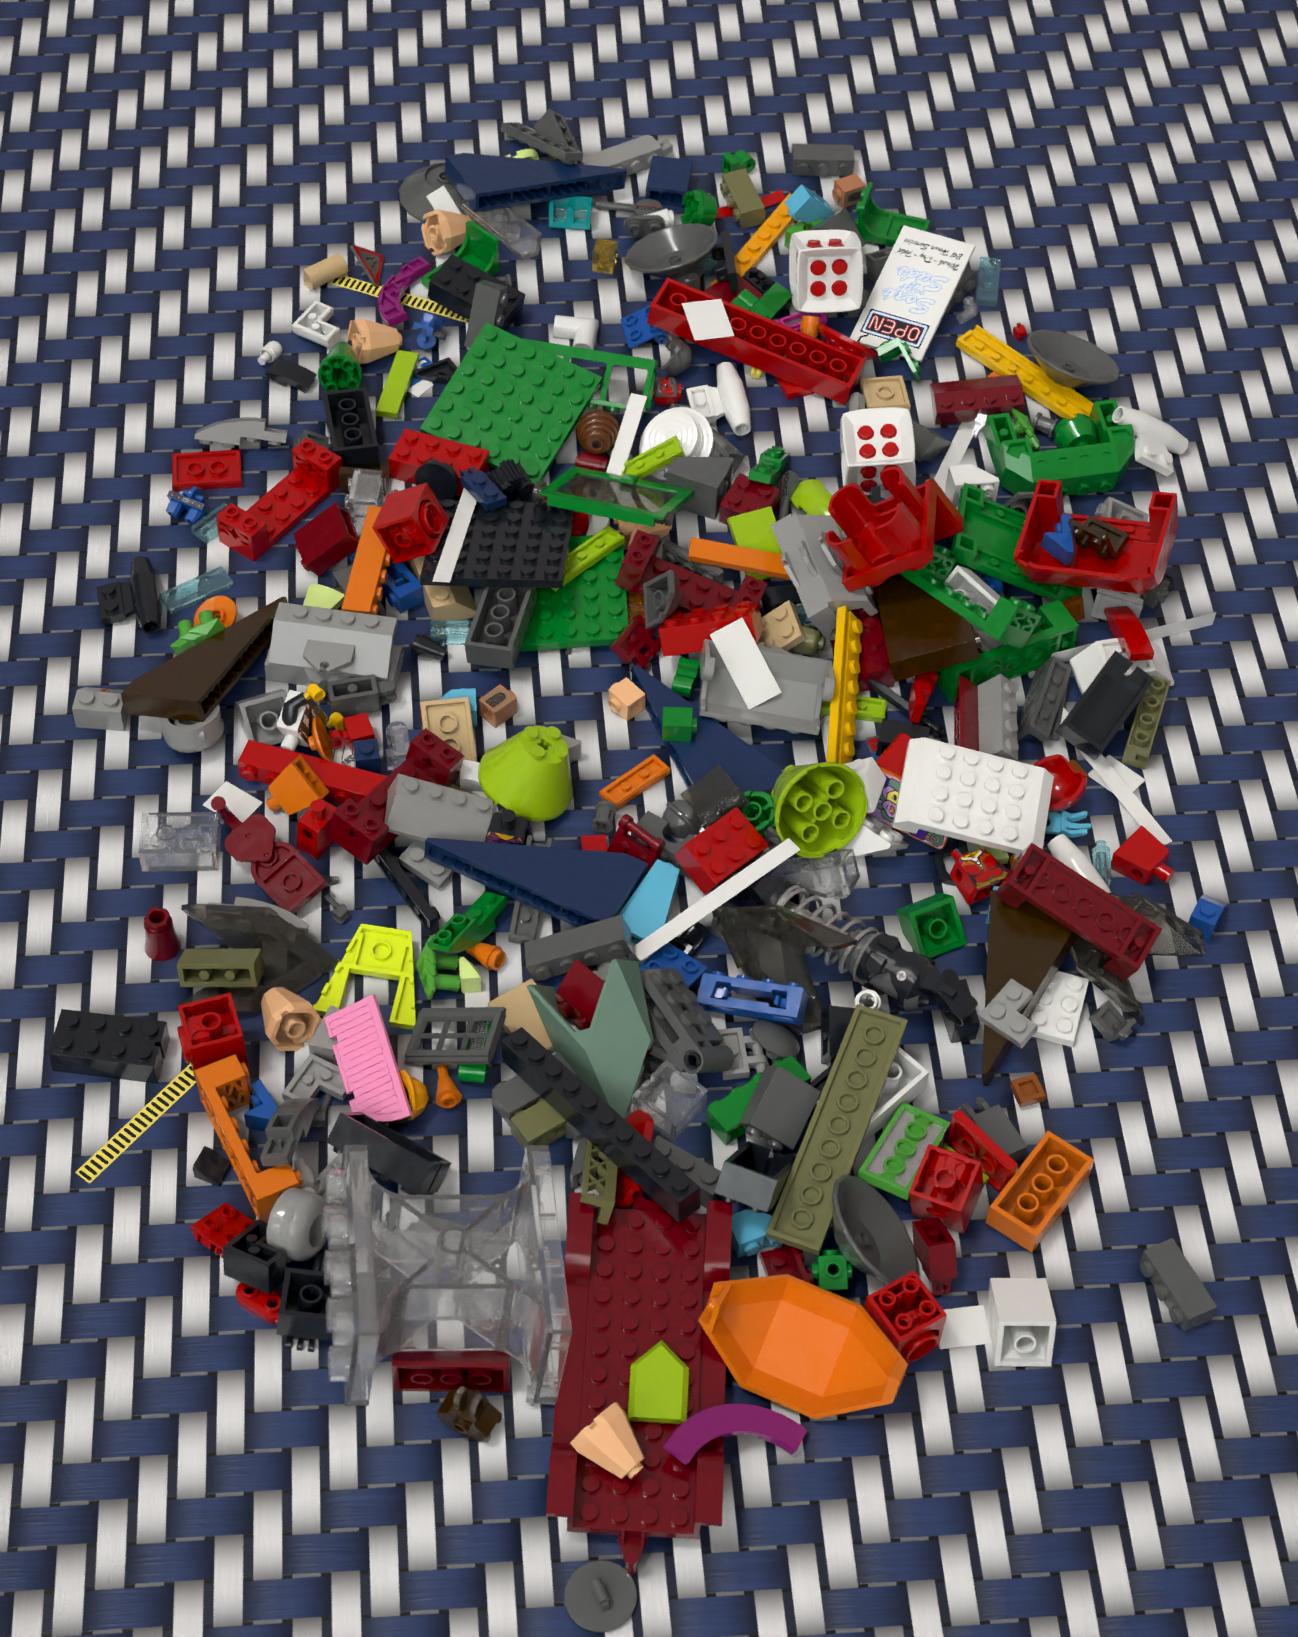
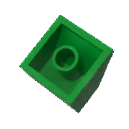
M938 893L896 909L902 933L916 953L932 958L967 944L955 899L952 895Z

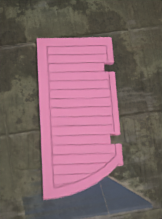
M372 994L325 1017L324 1021L329 1038L337 1037L338 1043L333 1045L332 1048L346 1094L353 1092L355 1099L349 1101L351 1111L363 1112L374 1120L381 1122L397 1121L413 1116L376 995Z

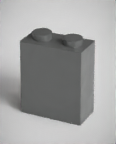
M766 1066L739 1124L746 1127L745 1132L758 1139L760 1137L768 1141L767 1145L781 1152L782 1149L793 1150L821 1091L779 1066Z

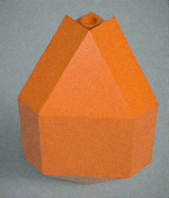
M788 1274L714 1282L708 1303L698 1319L741 1388L813 1419L893 1403L908 1363L862 1305Z

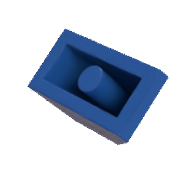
M1205 894L1201 896L1190 916L1185 933L1209 943L1228 904Z

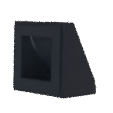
M204 1146L192 1167L194 1177L219 1186L230 1168L231 1162L211 1148Z

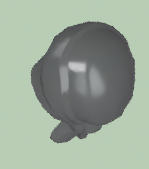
M669 335L670 339L666 342L665 347L670 351L671 356L661 369L668 372L669 375L677 376L688 370L692 363L693 355L690 346L686 345L681 339H676Z

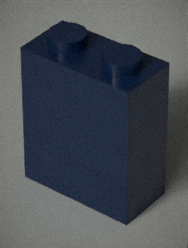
M652 155L645 199L656 200L661 205L685 208L686 205H683L682 201L686 192L690 189L693 160Z

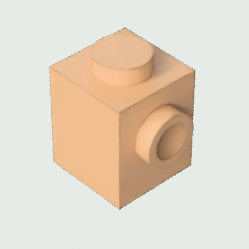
M627 677L620 682L614 683L608 689V705L610 709L618 713L626 721H629L645 710L646 694Z

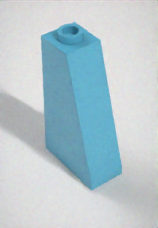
M657 859L619 913V915L622 914L631 930L632 947L669 921L679 885L680 869L671 863H665Z

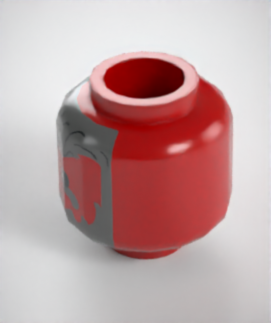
M674 377L656 378L652 398L657 406L677 404V401L681 400V383H677Z

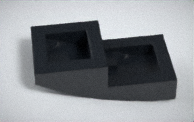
M275 359L265 374L282 386H285L288 382L306 393L317 376L316 373L303 366L282 359Z
M697 922L669 941V943L692 957L711 935V931Z

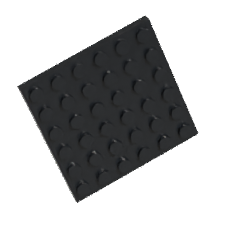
M452 499L439 500L449 521L435 553L425 555L420 575V585L563 588L576 511L548 506L547 502L544 501L522 502L516 500L507 502V505L490 511H486L476 502L451 581L433 582L432 580L459 501Z

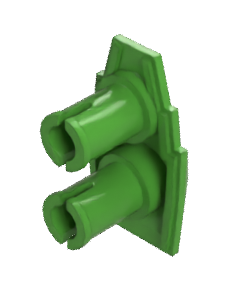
M1013 408L1011 412L1015 420L1013 427L1016 436L1021 435L1023 438H1028L1032 451H1041L1039 440L1035 436L1029 418Z
M204 610L199 614V625L193 627V623L190 620H182L178 623L179 639L170 646L179 655L226 627L219 618L214 619L212 611Z
M430 936L416 963L419 978L428 1000L433 998L436 989L458 992L460 987L459 975L438 974L436 968L456 971L458 955L436 953L434 949L428 948L427 943L433 936Z

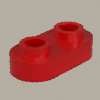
M241 1282L236 1289L238 1304L268 1323H275V1319H278L282 1294L275 1290L267 1294ZM249 1289L255 1290L252 1294L245 1293ZM271 1303H277V1304H278V1305H277L276 1307H274V1308L268 1307Z

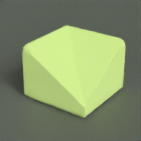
M460 957L459 976L461 992H481L479 970L465 957Z

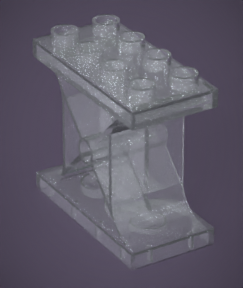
M344 1145L341 1168H327L326 1203L337 1204H323L321 1228L322 1239H328L329 1249L324 1252V1285H330L331 1297H327L326 1332L332 1333L333 1346H329L328 1379L329 1382H344L345 1406H369L374 1367L384 1357L402 1351H502L518 1359L527 1369L531 1379L533 1403L557 1402L572 1329L549 1145H526L519 1185L506 1193L495 1195H403L393 1193L379 1185L372 1177L368 1168L367 1145Z

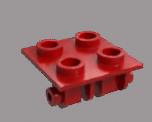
M225 1202L191 1225L190 1229L193 1230V1236H195L197 1242L205 1245L210 1251L215 1250L214 1253L217 1256L221 1254L223 1258V1246L254 1223V1221Z

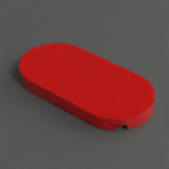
M636 1110L627 1117L626 1121L651 1143L654 1120L649 1116L650 1114L643 1110ZM617 1168L614 1209H626L635 1199L631 1196L635 1191L639 1192L641 1189L620 1168Z

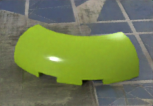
M810 479L800 482L790 499L797 509L802 507L807 513L806 515H830L828 507L833 495L827 491L822 481Z

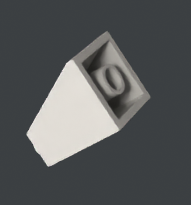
M990 1278L988 1308L994 1366L1051 1367L1056 1317L1046 1278Z

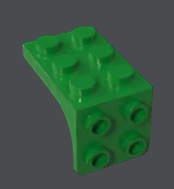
M871 182L868 183L867 188L862 189L861 201H858L856 207V214H859V218L856 217L855 225L864 241L893 247L903 226L928 232L930 220L882 209L873 199V183Z
M469 220L466 222L464 242L455 256L493 276L499 272V240L495 235ZM444 263L421 277L422 285L429 289L430 280Z

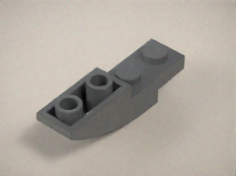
M319 1098L289 1099L276 1109L265 1129L267 1141L260 1156L262 1166L290 1165L299 1139L307 1136L319 1105Z

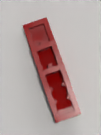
M1128 606L1104 608L1113 638L1118 639L1121 650L1127 653L1128 659L1130 661L1153 660L1154 650L1134 612Z
M937 670L914 676L908 704L910 722H920L923 710L926 709L929 697L934 690L938 677Z

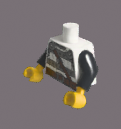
M310 684L306 689V693L289 690L277 722V728L284 736L280 748L295 751L297 745L309 747L308 737L312 736V722L316 716L322 720L327 732L333 726L336 730H344V717L338 712L332 713L329 721L326 722L327 716L317 704V702L325 697L326 693L317 684Z

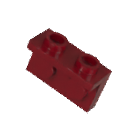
M787 1245L760 1252V1260L766 1276L788 1274L814 1285L810 1270H805L803 1264L805 1261L803 1250Z

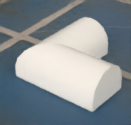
M316 300L291 325L293 333L329 349H332L337 344L340 337V328L326 323L333 316L334 308Z
M556 315L553 337L574 339L573 347L594 350L599 322L596 319Z

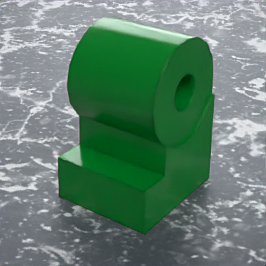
M739 150L734 155L730 152L722 154L721 170L724 174L745 168L750 173L755 168L756 161L745 150Z
M745 288L738 297H735L731 304L750 311L759 299Z
M680 657L671 690L680 696L691 698L700 677V662Z

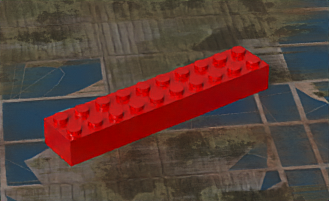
M668 277L652 301L649 308L648 324L841 404H847L850 395L861 378L866 361L865 358L724 300L722 302L734 336L695 341L682 303L719 298Z

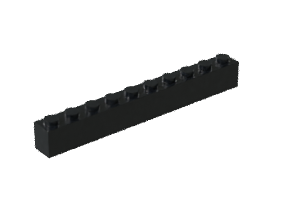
M519 1028L501 1040L503 1062L678 1223H681L701 1208L700 1187L524 1028Z

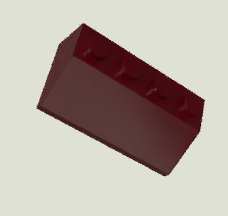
M1017 375L930 384L935 425L986 420L987 415L1009 413L1010 417H1014L1011 412L1013 408L1022 414L1024 411L1023 389Z
M863 608L849 610L862 622L863 632L860 637L862 651L859 653V692L874 690L867 683L868 679L887 687H893L895 679L889 663L884 632L877 613L869 616ZM830 640L834 652L835 640Z
M960 677L954 704V745L979 751L978 688L965 677Z
M578 959L573 962L556 991V1001L559 1013L564 1017L568 1016L581 1031L590 1028L604 981ZM652 1046L650 1050L647 1049L645 1057L652 1052Z
M406 1344L394 1349L392 1358L394 1391L449 1392L451 1388L459 1389L460 1386H463L470 1391L510 1393L511 1348H504L499 1345L490 1346L489 1348L463 1345L458 1348L440 1344L431 1347H418L414 1344Z

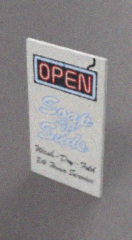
M903 226L850 339L864 346L877 349L883 342L892 341L899 337L902 343L907 342L912 352L909 354L910 359L922 362L972 256L975 245Z

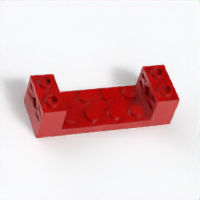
M306 437L292 450L294 470L254 505L245 511L230 503L216 515L219 542L255 562L340 487L339 469L340 466L342 467V457Z

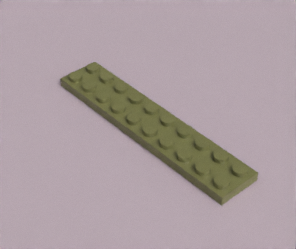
M860 1004L856 1005L766 1231V1238L819 1256L833 1220L832 1193L834 1182L843 1175H850L907 1028L908 1020Z

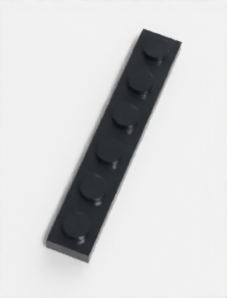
M386 847L373 860L430 936L439 931V920L441 919L435 906L431 907L428 904L423 890L416 888L410 873L403 871L398 857L395 854L391 855L388 847Z

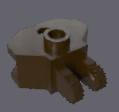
M460 1386L459 1389H450L437 1411V1418L450 1429L474 1441L488 1443L494 1426L502 1420V1413L490 1404L486 1396L480 1391H470Z

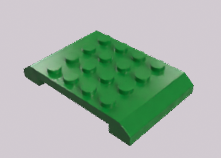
M964 482L960 489L958 511L963 517V530L954 535L951 551L959 564L1052 601L1060 600L1062 602L1075 595L1082 597V588L1032 582L1020 571L1015 564L1013 556L1027 515L984 498L985 490Z

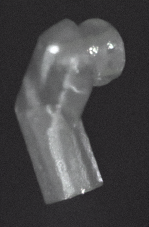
M973 296L965 297L963 300L965 304L964 311L956 316L960 324L972 319L978 313L977 302H975Z

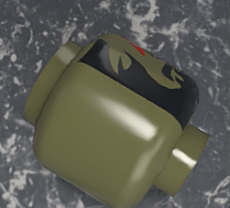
M801 623L806 640L793 647V651L813 657L817 654L818 650L823 651L826 638L822 637V633L816 626Z

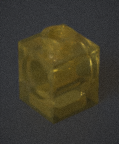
M597 238L592 255V271L613 275L617 263L618 241Z

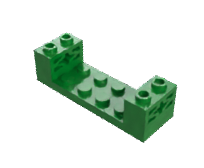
M934 543L933 560L929 561L922 569L917 571H910L908 569L899 573L997 641L1021 650L1042 617L1034 612L1036 607L1026 601L1022 602L1013 596L1010 599L1000 596L989 615L986 613V608L977 603H971L968 596L959 591L955 592L952 590L954 587L945 582L957 560L950 556L951 551L942 545L938 546Z
M1060 600L1045 603L1038 609V614L1042 617L1036 625L1033 635H1030L1022 650L1006 644L1000 645L993 650L979 653L980 658L937 670L938 677L936 683L947 699L953 702L956 699L960 677H965L978 688V685L999 674L1011 680L1035 671L1052 657V653L1074 648L1079 628L1078 623Z

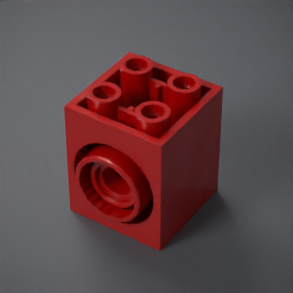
M424 483L388 494L372 529L393 562L397 564L435 553L449 518L429 485Z
M231 992L178 1006L181 1026L177 1027L185 1062L191 1063L195 1081L194 1070L234 1054L239 1063L244 1062L249 1071L244 1038Z
M928 1144L908 1193L912 1215L923 1220L939 1217L947 1229L965 1234L984 1187L981 1162L968 1158L958 1152Z
M915 1271L867 1296L864 1309L907 1363L920 1359L939 1346L947 1314Z

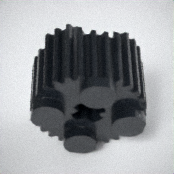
M513 459L503 460L499 463L500 467H496L491 473L489 471L485 473L507 497V502L516 500L527 502V498L533 493L534 485L524 468L518 463L516 464Z

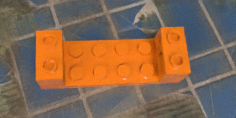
M234 1054L194 1070L199 1096L257 1219L268 1223L270 1213L280 1195L292 1187L302 1189L303 1181L297 1169L292 1170L290 1165L274 1166L260 1172L257 1162L255 1160L251 1161L248 1155L250 1154L249 1146L245 1138L240 1139L238 1134L240 1132L235 1117L230 1118L228 1113L250 1104L249 1092H252L248 1080L250 1075L244 1062L239 1063Z

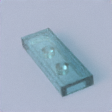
M980 257L976 305L996 307L1001 259Z
M222 566L160 593L161 601L170 614H173L233 587V581Z

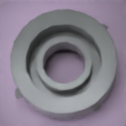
M219 705L216 706L204 722L159 718L164 740L169 747L178 752L194 753L205 750L217 743L224 732V722L221 718Z
M310 1187L304 1189L289 1188L277 1199L269 1216L266 1240L268 1245L286 1252V1263L291 1261H307L317 1255L323 1247L331 1223L330 1208L326 1200Z

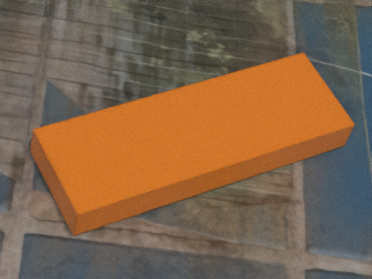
M653 754L600 790L599 797L603 801L615 804L618 810L669 775L670 767Z

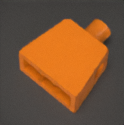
M299 755L269 785L268 791L272 796L267 799L266 804L273 812L283 808L288 815H292L309 807L312 801L323 799L329 793V790L303 757Z

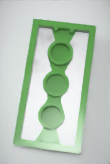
M902 1102L859 1169L857 1177L873 1186L908 1200L909 1190L928 1144L940 1147L943 1133L950 1122Z

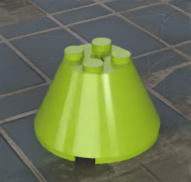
M527 726L523 731L489 749L479 763L478 779L486 796L489 799H493V803L496 806L499 803L504 808L514 811L516 816L535 822L548 821L562 815L571 803L573 785L568 746L561 736V731L554 726Z
M836 762L787 766L776 780L771 792L774 802L775 827L780 840L783 842L789 838L801 849L795 854L806 858L825 857L824 854L835 849L839 851L845 847L860 830L867 813L868 799L865 796V784L861 777L848 766Z

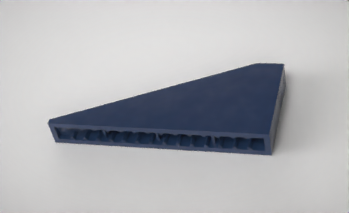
M460 153L446 155L444 174L474 212L625 189L627 170L625 168L564 164L554 161Z
M638 665L632 666L631 682L646 694L645 709L661 739L663 707L692 708V718H697V732H692L691 742L663 741L695 805L707 814L712 822L719 820L732 811L735 799L746 791H762L771 795L776 780L783 773L779 765L711 717L700 716L697 707Z
M427 838L425 840L424 858L575 927L618 916L646 876L648 863L626 853Z

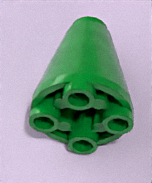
M347 342L335 344L318 368V379L326 392L359 388L362 369L352 347Z

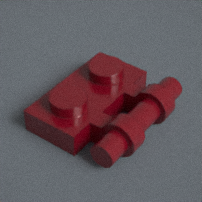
M639 614L632 619L609 648L624 664L630 663L633 660L634 665H638L643 670H646L649 666V661L661 652L660 648L662 646L660 638L655 640L651 638L655 629H645V619ZM644 646L646 651L642 655L639 651Z

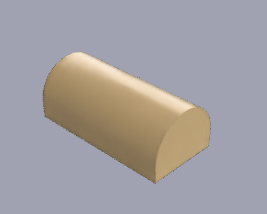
M337 253L303 269L304 285L309 290H312L347 274L348 266L343 256Z

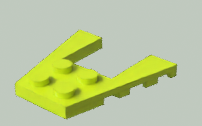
M361 924L348 945L346 954L342 961L338 962L334 969L335 973L329 983H326L321 997L313 1005V1008L320 1016H325L330 1005L341 1010L350 973L397 980L399 984L389 1025L390 1027L413 1030L416 1023L412 931Z

